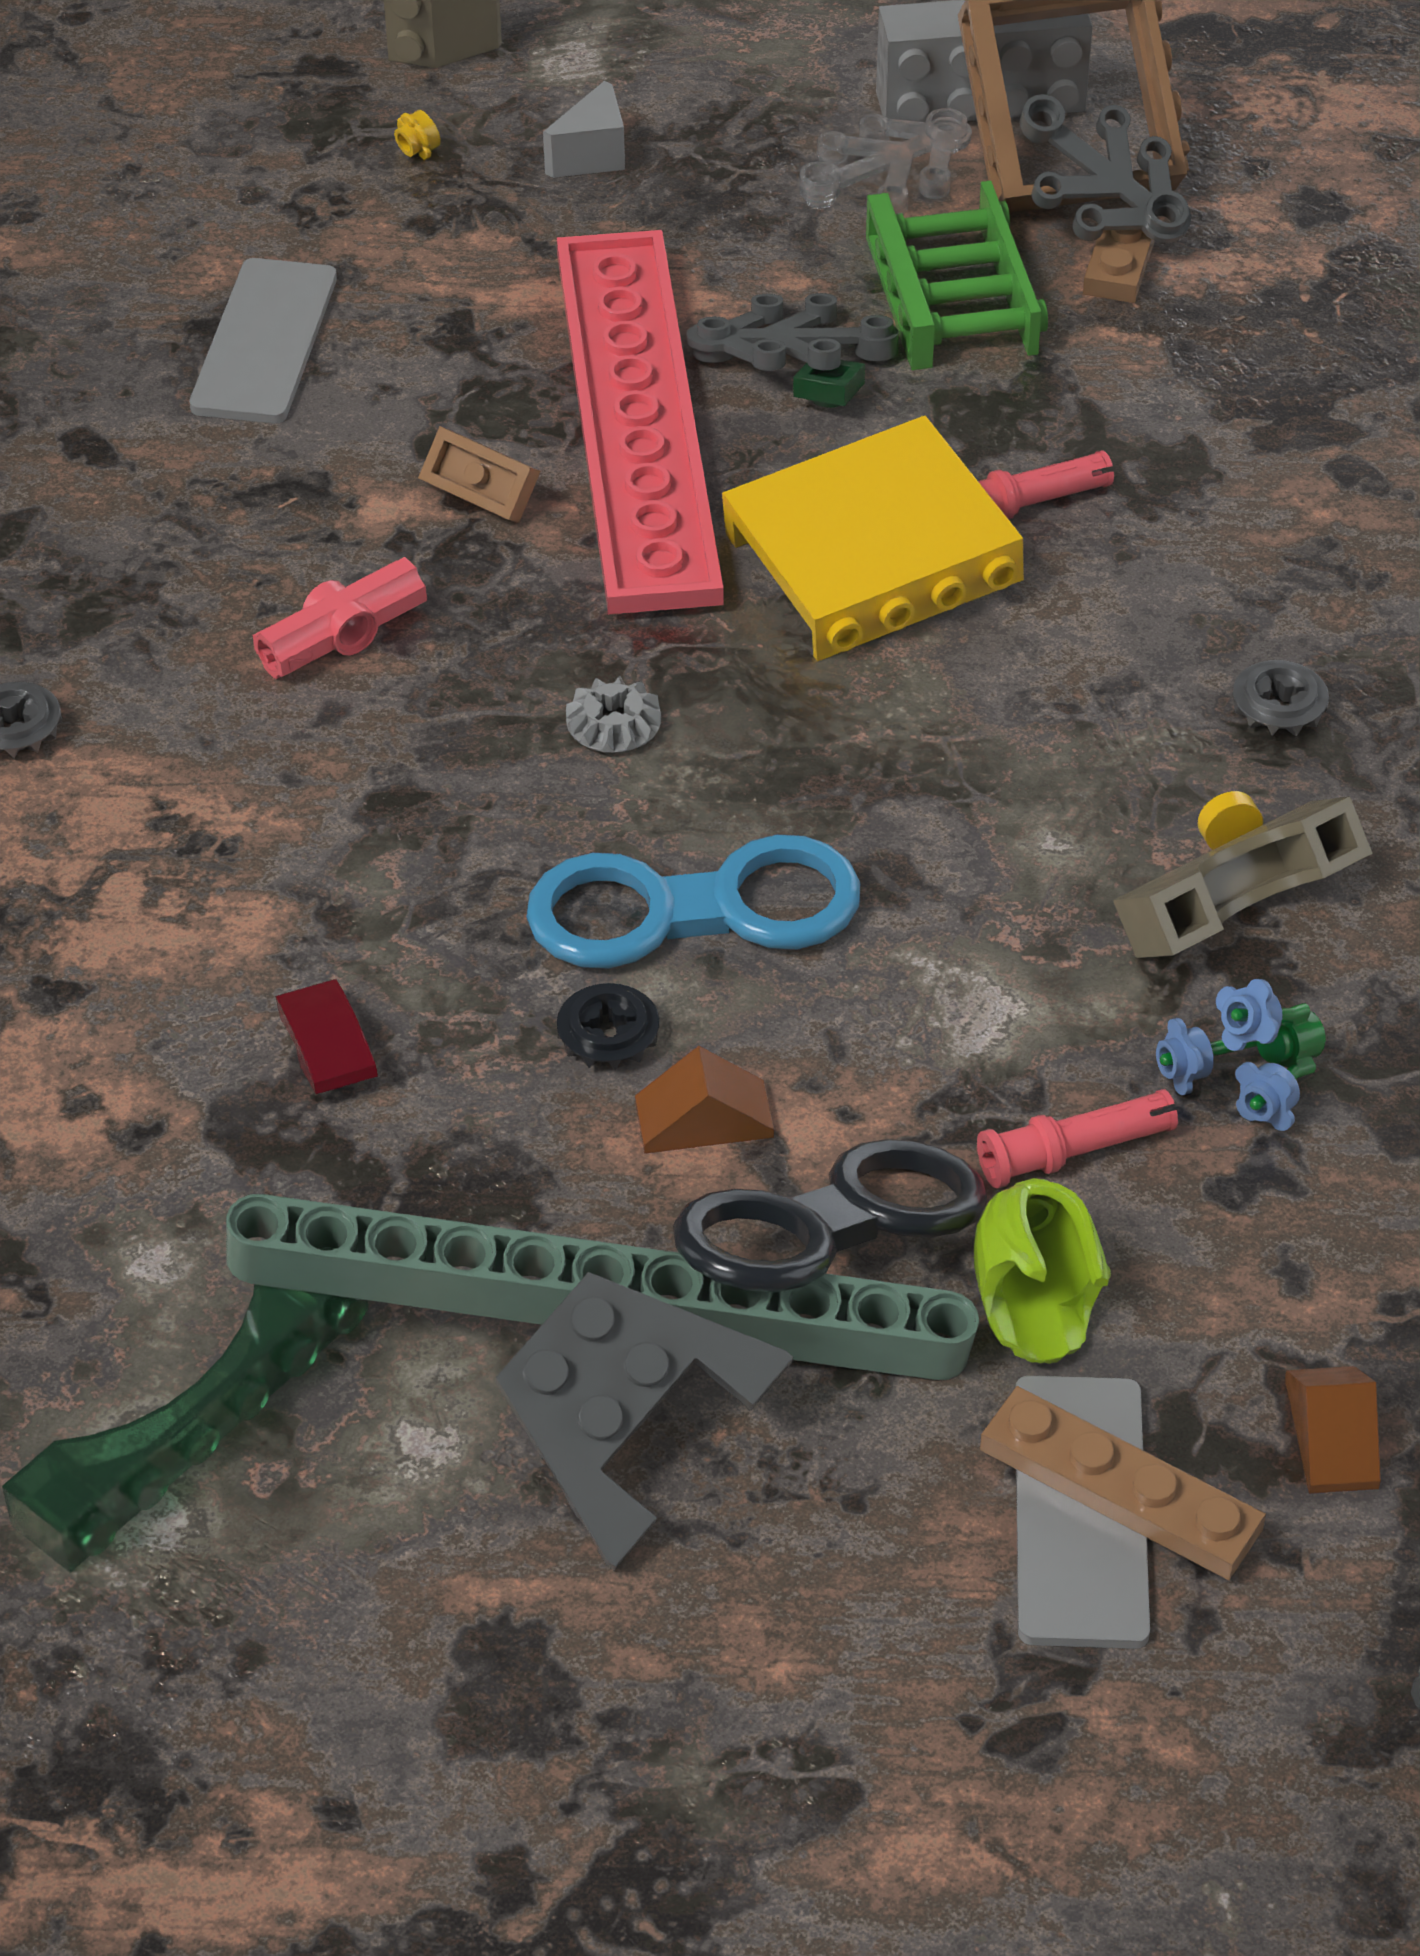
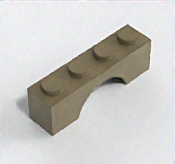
M1350 796L1310 801L1114 899L1113 902L1136 958L1172 956L1224 930L1222 923L1238 911L1284 890L1324 879L1373 853Z

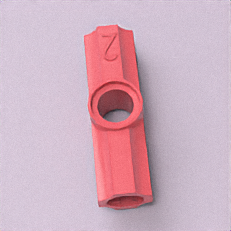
M406 557L396 560L346 587L336 580L323 582L310 592L303 604L302 610L254 634V650L259 655L264 669L275 680L335 649L342 655L347 656L360 653L374 640L378 626L427 601L426 586L422 582L417 568Z

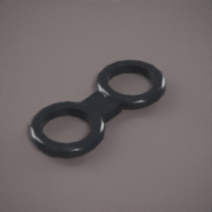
M883 1139L860 1143L841 1153L829 1172V1186L792 1198L764 1190L729 1189L706 1193L683 1207L673 1224L675 1246L680 1255L694 1270L715 1282L743 1290L779 1292L804 1287L827 1273L838 1251L876 1239L878 1230L900 1236L927 1238L958 1233L979 1219L987 1203V1194L981 1176L965 1160L942 1148L917 1141ZM887 1168L910 1169L929 1174L946 1183L954 1191L957 1198L945 1205L929 1208L906 1207L885 1201L870 1193L860 1183L859 1178L875 1170ZM732 1219L760 1220L779 1225L795 1234L805 1245L806 1249L791 1258L781 1260H750L729 1254L713 1245L703 1232L708 1227L721 1221Z

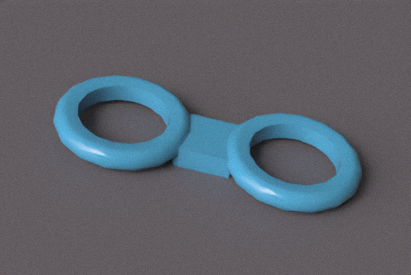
M776 834L748 842L728 855L719 870L714 872L662 877L645 862L613 853H589L566 859L545 872L529 894L526 918L535 940L555 958L582 968L610 969L634 963L657 949L666 936L667 939L725 934L729 933V928L742 939L769 949L798 950L824 943L848 926L859 908L861 884L850 861L829 844L806 836ZM779 862L799 863L818 870L829 879L835 895L829 905L813 917L797 921H778L758 915L743 903L738 889L745 878L760 867ZM592 881H615L632 887L643 896L649 907V913L639 927L624 936L609 940H593L579 937L565 930L556 922L553 915V907L564 893L577 885Z

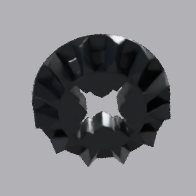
M603 983L588 986L571 995L558 1012L557 1037L564 1043L567 1056L583 1057L588 1068H591L600 1061L609 1062L616 1071L622 1060L631 1059L640 1062L644 1050L648 1047L656 1046L659 1014L656 1006L644 993L627 985ZM603 1015H608L609 1022H613V1026L616 1029L614 1037L604 1036L602 1029H600V1024L603 1023Z

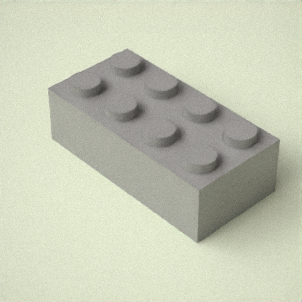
M965 0L879 6L876 93L886 128L977 120L958 21V13ZM1089 13L993 26L1010 117H1021L1027 100L1041 94L1056 98L1063 105L1065 113L1086 111L1093 28Z

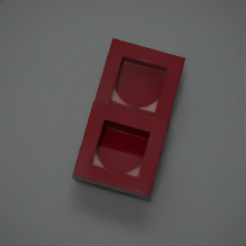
M337 979L275 996L280 1019L296 1045L300 1068L315 1094L378 1077L376 1064L363 1031Z

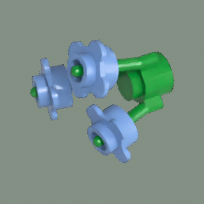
M1253 979L1245 988L1236 989L1232 986H1226L1218 992L1216 1006L1221 1011V1019L1225 1027L1222 1033V1040L1210 1042L1202 1029L1199 1027L1186 1028L1184 1021L1180 1018L1168 1021V1033L1165 1039L1157 1044L1156 1060L1163 1076L1168 1079L1173 1078L1174 1088L1178 1094H1190L1193 1090V1080L1210 1075L1213 1069V1056L1257 1047L1260 1055L1269 1063H1265L1257 1068L1255 1064L1245 1062L1236 1069L1235 1076L1240 1083L1241 1091L1239 1099L1236 1101L1237 1110L1246 1120L1266 1121L1279 1131H1285L1294 1124L1295 1116L1291 1109L1298 1103L1300 1097V1090L1296 1080L1315 1072L1316 1065L1313 1058L1322 1053L1326 1042L1325 1030L1321 1020L1314 1012L1310 1011V1007L1306 1003L1289 1008H1281V1004L1273 994L1270 984L1263 979Z

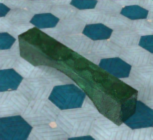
M330 1247L317 1248L323 1251L334 1250V1248ZM254 1284L253 1296L240 1329L224 1354L195 1384L166 1405L130 1423L88 1436L52 1442L3 1484L2 1490L11 1526L71 1573L89 1556H96L103 1552L111 1544L117 1531L141 1510H148L155 1506L166 1493L168 1486L192 1465H199L206 1461L215 1451L219 1441L238 1424L258 1415L266 1405L268 1398L290 1378L299 1377L312 1366L317 1355L340 1334H348L354 1330L363 1319L365 1312L369 1309L368 1300Z

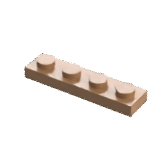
M1019 1386L1015 1387L981 1434L980 1450L1227 1580L1231 1579L1263 1531L1266 1513Z

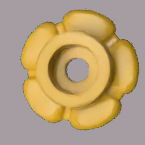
M417 110L412 114L403 113L397 119L398 128L394 131V136L402 152L408 157L419 153L421 158L429 159L431 151L440 146L441 143L439 131L433 120L422 110Z

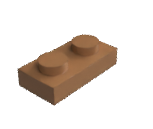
M1104 230L1101 237L1096 240L1084 276L1083 295L1135 303L1155 241L1147 237L1142 230Z
M439 426L418 478L505 519L519 523L541 471Z

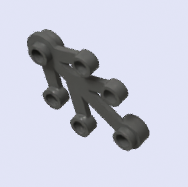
M1041 94L1027 100L1020 117V128L1026 138L1037 144L1049 142L1090 174L1060 176L1051 171L1039 174L1031 192L1032 199L1036 205L1044 209H1052L1057 207L1063 198L1120 197L1131 206V208L1102 209L1099 205L1088 203L1079 207L1073 220L1072 228L1076 236L1085 241L1098 239L1104 230H1142L1147 237L1161 243L1178 241L1187 233L1191 224V212L1187 201L1179 193L1172 191L1168 166L1172 150L1170 144L1165 139L1157 136L1146 138L1142 142L1137 154L1139 167L1148 173L1149 192L1133 178L1127 135L1131 118L1125 108L1119 105L1104 107L1096 123L1098 135L1106 140L1107 159L1063 125L1065 110L1056 98ZM1105 120H1116L1120 123L1121 127H1111ZM1034 121H1042L1048 127L1039 126ZM1147 151H1155L1162 158L1153 159L1149 157ZM1050 186L1057 193L1052 195L1046 194L1041 190V187ZM1157 216H1164L1171 221V223L1163 222L1159 220ZM1091 218L1098 225L1094 227L1084 224L1082 219Z
M770 293L758 294L751 298V311L731 320L716 316L705 317L687 331V344L692 348L694 358L703 362L717 363L730 360L736 356L753 363L755 368L765 371L783 368L786 365V354L807 362L813 369H835L841 364V344H855V354L869 361L889 360L898 354L899 331L893 326V320L887 316H866L861 320V326L812 328L837 319V298L827 293L808 295L805 298V310L782 320L783 298ZM764 324H772L765 328H757Z

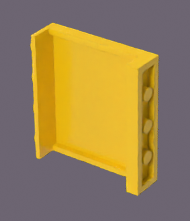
M926 415L722 492L726 536L735 548L749 543L812 630L813 656L817 662L1024 580L1023 537Z

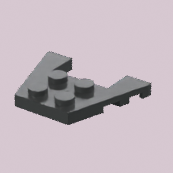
M588 1272L496 1376V1384L541 1459L545 1460L578 1520L582 1521L603 1561L610 1569L615 1571L656 1523L657 1517L603 1473L602 1470L693 1365L701 1368L748 1409L752 1410L790 1366L794 1357L786 1350Z

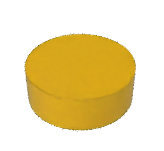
M1231 791L1220 794L1210 800L1201 810L1197 824L1204 840L1214 850L1262 826L1263 816L1248 794Z

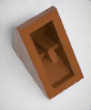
M697 1046L635 1095V1106L644 1154L774 1138V1127L764 1080L701 1046Z
M1355 1366L1286 1370L1285 1382L1309 1494L1379 1489L1381 1479L1376 1382Z

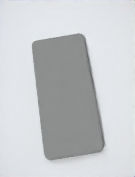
M249 258L243 262L189 400L190 410L194 415L272 424L282 423L287 419L337 282L336 269L333 266L262 258Z
M1023 1376L1016 1382V1386L1143 1450L1141 1388L1136 1381L1126 1378ZM1016 1469L1018 1636L1021 1641L1035 1646L1126 1649L1144 1647L1148 1643L1150 1635L1147 1537Z

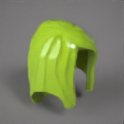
M1033 1178L1018 1182L1013 1187L997 1193L988 1202L976 1226L974 1269L988 1324L1003 1346L1011 1348L1015 1356L1032 1363H1057L1067 1354H1073L1080 1349L1086 1340L1092 1307L1102 1287L1108 1286L1111 1270L1106 1263L1092 1218L1079 1196L1059 1183L1050 1182L1045 1179Z

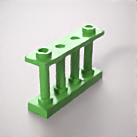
M992 181L981 182L979 209L904 218L902 213L895 214L888 193L867 195L866 240L911 370L933 368L934 345H940L944 338L1018 329L1027 355H1038L1040 332H1045L1048 328L1047 307L1044 299H1036L1010 231L1008 205L1006 201L998 200ZM980 230L985 241L916 250L914 245H906L907 239ZM987 263H993L997 275L934 283H927L925 278L918 279V272ZM999 296H1005L1010 307L1008 309L939 317L938 312H930L929 310L930 305Z

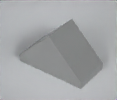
M603 81L543 131L546 175L555 178L625 170L624 125L613 84Z

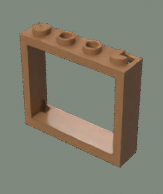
M1162 0L964 1L958 13V21L988 181H992L998 200L1006 201L1009 213L1041 209V207L1035 204L1031 196L1034 184L1023 185L993 27L996 25L1125 9L1149 136L1161 137L1171 146L1172 153L1168 166L1172 190H1176L1188 174L1187 154L1190 151V147L1186 140H1181L1178 121H1180L1182 114L1181 99L1177 90H1171L1168 74L1172 67V53L1169 42L1162 40L1159 22L1162 19ZM1152 151L1154 159L1162 158L1159 153ZM1142 169L1133 170L1134 180L1150 192L1148 173ZM1050 186L1041 187V190L1046 194L1052 195L1057 193ZM1120 197L1063 198L1058 206Z

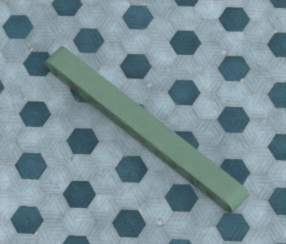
M250 1194L239 1198L230 1206L226 1215V1264L230 1272L239 1280L256 1285L542 1325L583 1277L590 1272L786 1350L794 1357L793 1360L932 1380H949L958 1376L966 1368L979 1324L978 1311L972 1301L962 1294L948 1290L826 1273L810 1284L800 1288L779 1292L750 1291L715 1282L694 1270L678 1252L266 1194ZM261 1237L265 1240L253 1241L250 1238ZM330 1247L334 1248V1250L323 1251L317 1248ZM387 1257H400V1258H403V1259H402V1260H390V1259H387ZM457 1266H466V1267L473 1268V1269H471V1270H460V1269H457V1268H454V1267H457ZM523 1276H536V1277H539V1278H541V1279H540V1280H530V1279L524 1278ZM660 1295H671L678 1299H667ZM737 1304L744 1306L747 1309H737L731 1307L730 1305ZM798 1314H807L813 1316L815 1319H807L799 1316ZM873 1323L883 1328H874L867 1324ZM935 1333H942L950 1336L951 1338H944L938 1336Z

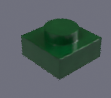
M841 360L840 366L835 369L817 370L811 368L806 363L793 377V397L812 400L814 404L820 407L833 408L845 406L865 384V364Z

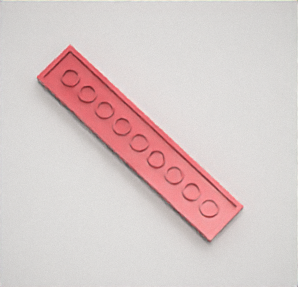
M662 230L557 237V256L608 615L724 605L723 582Z

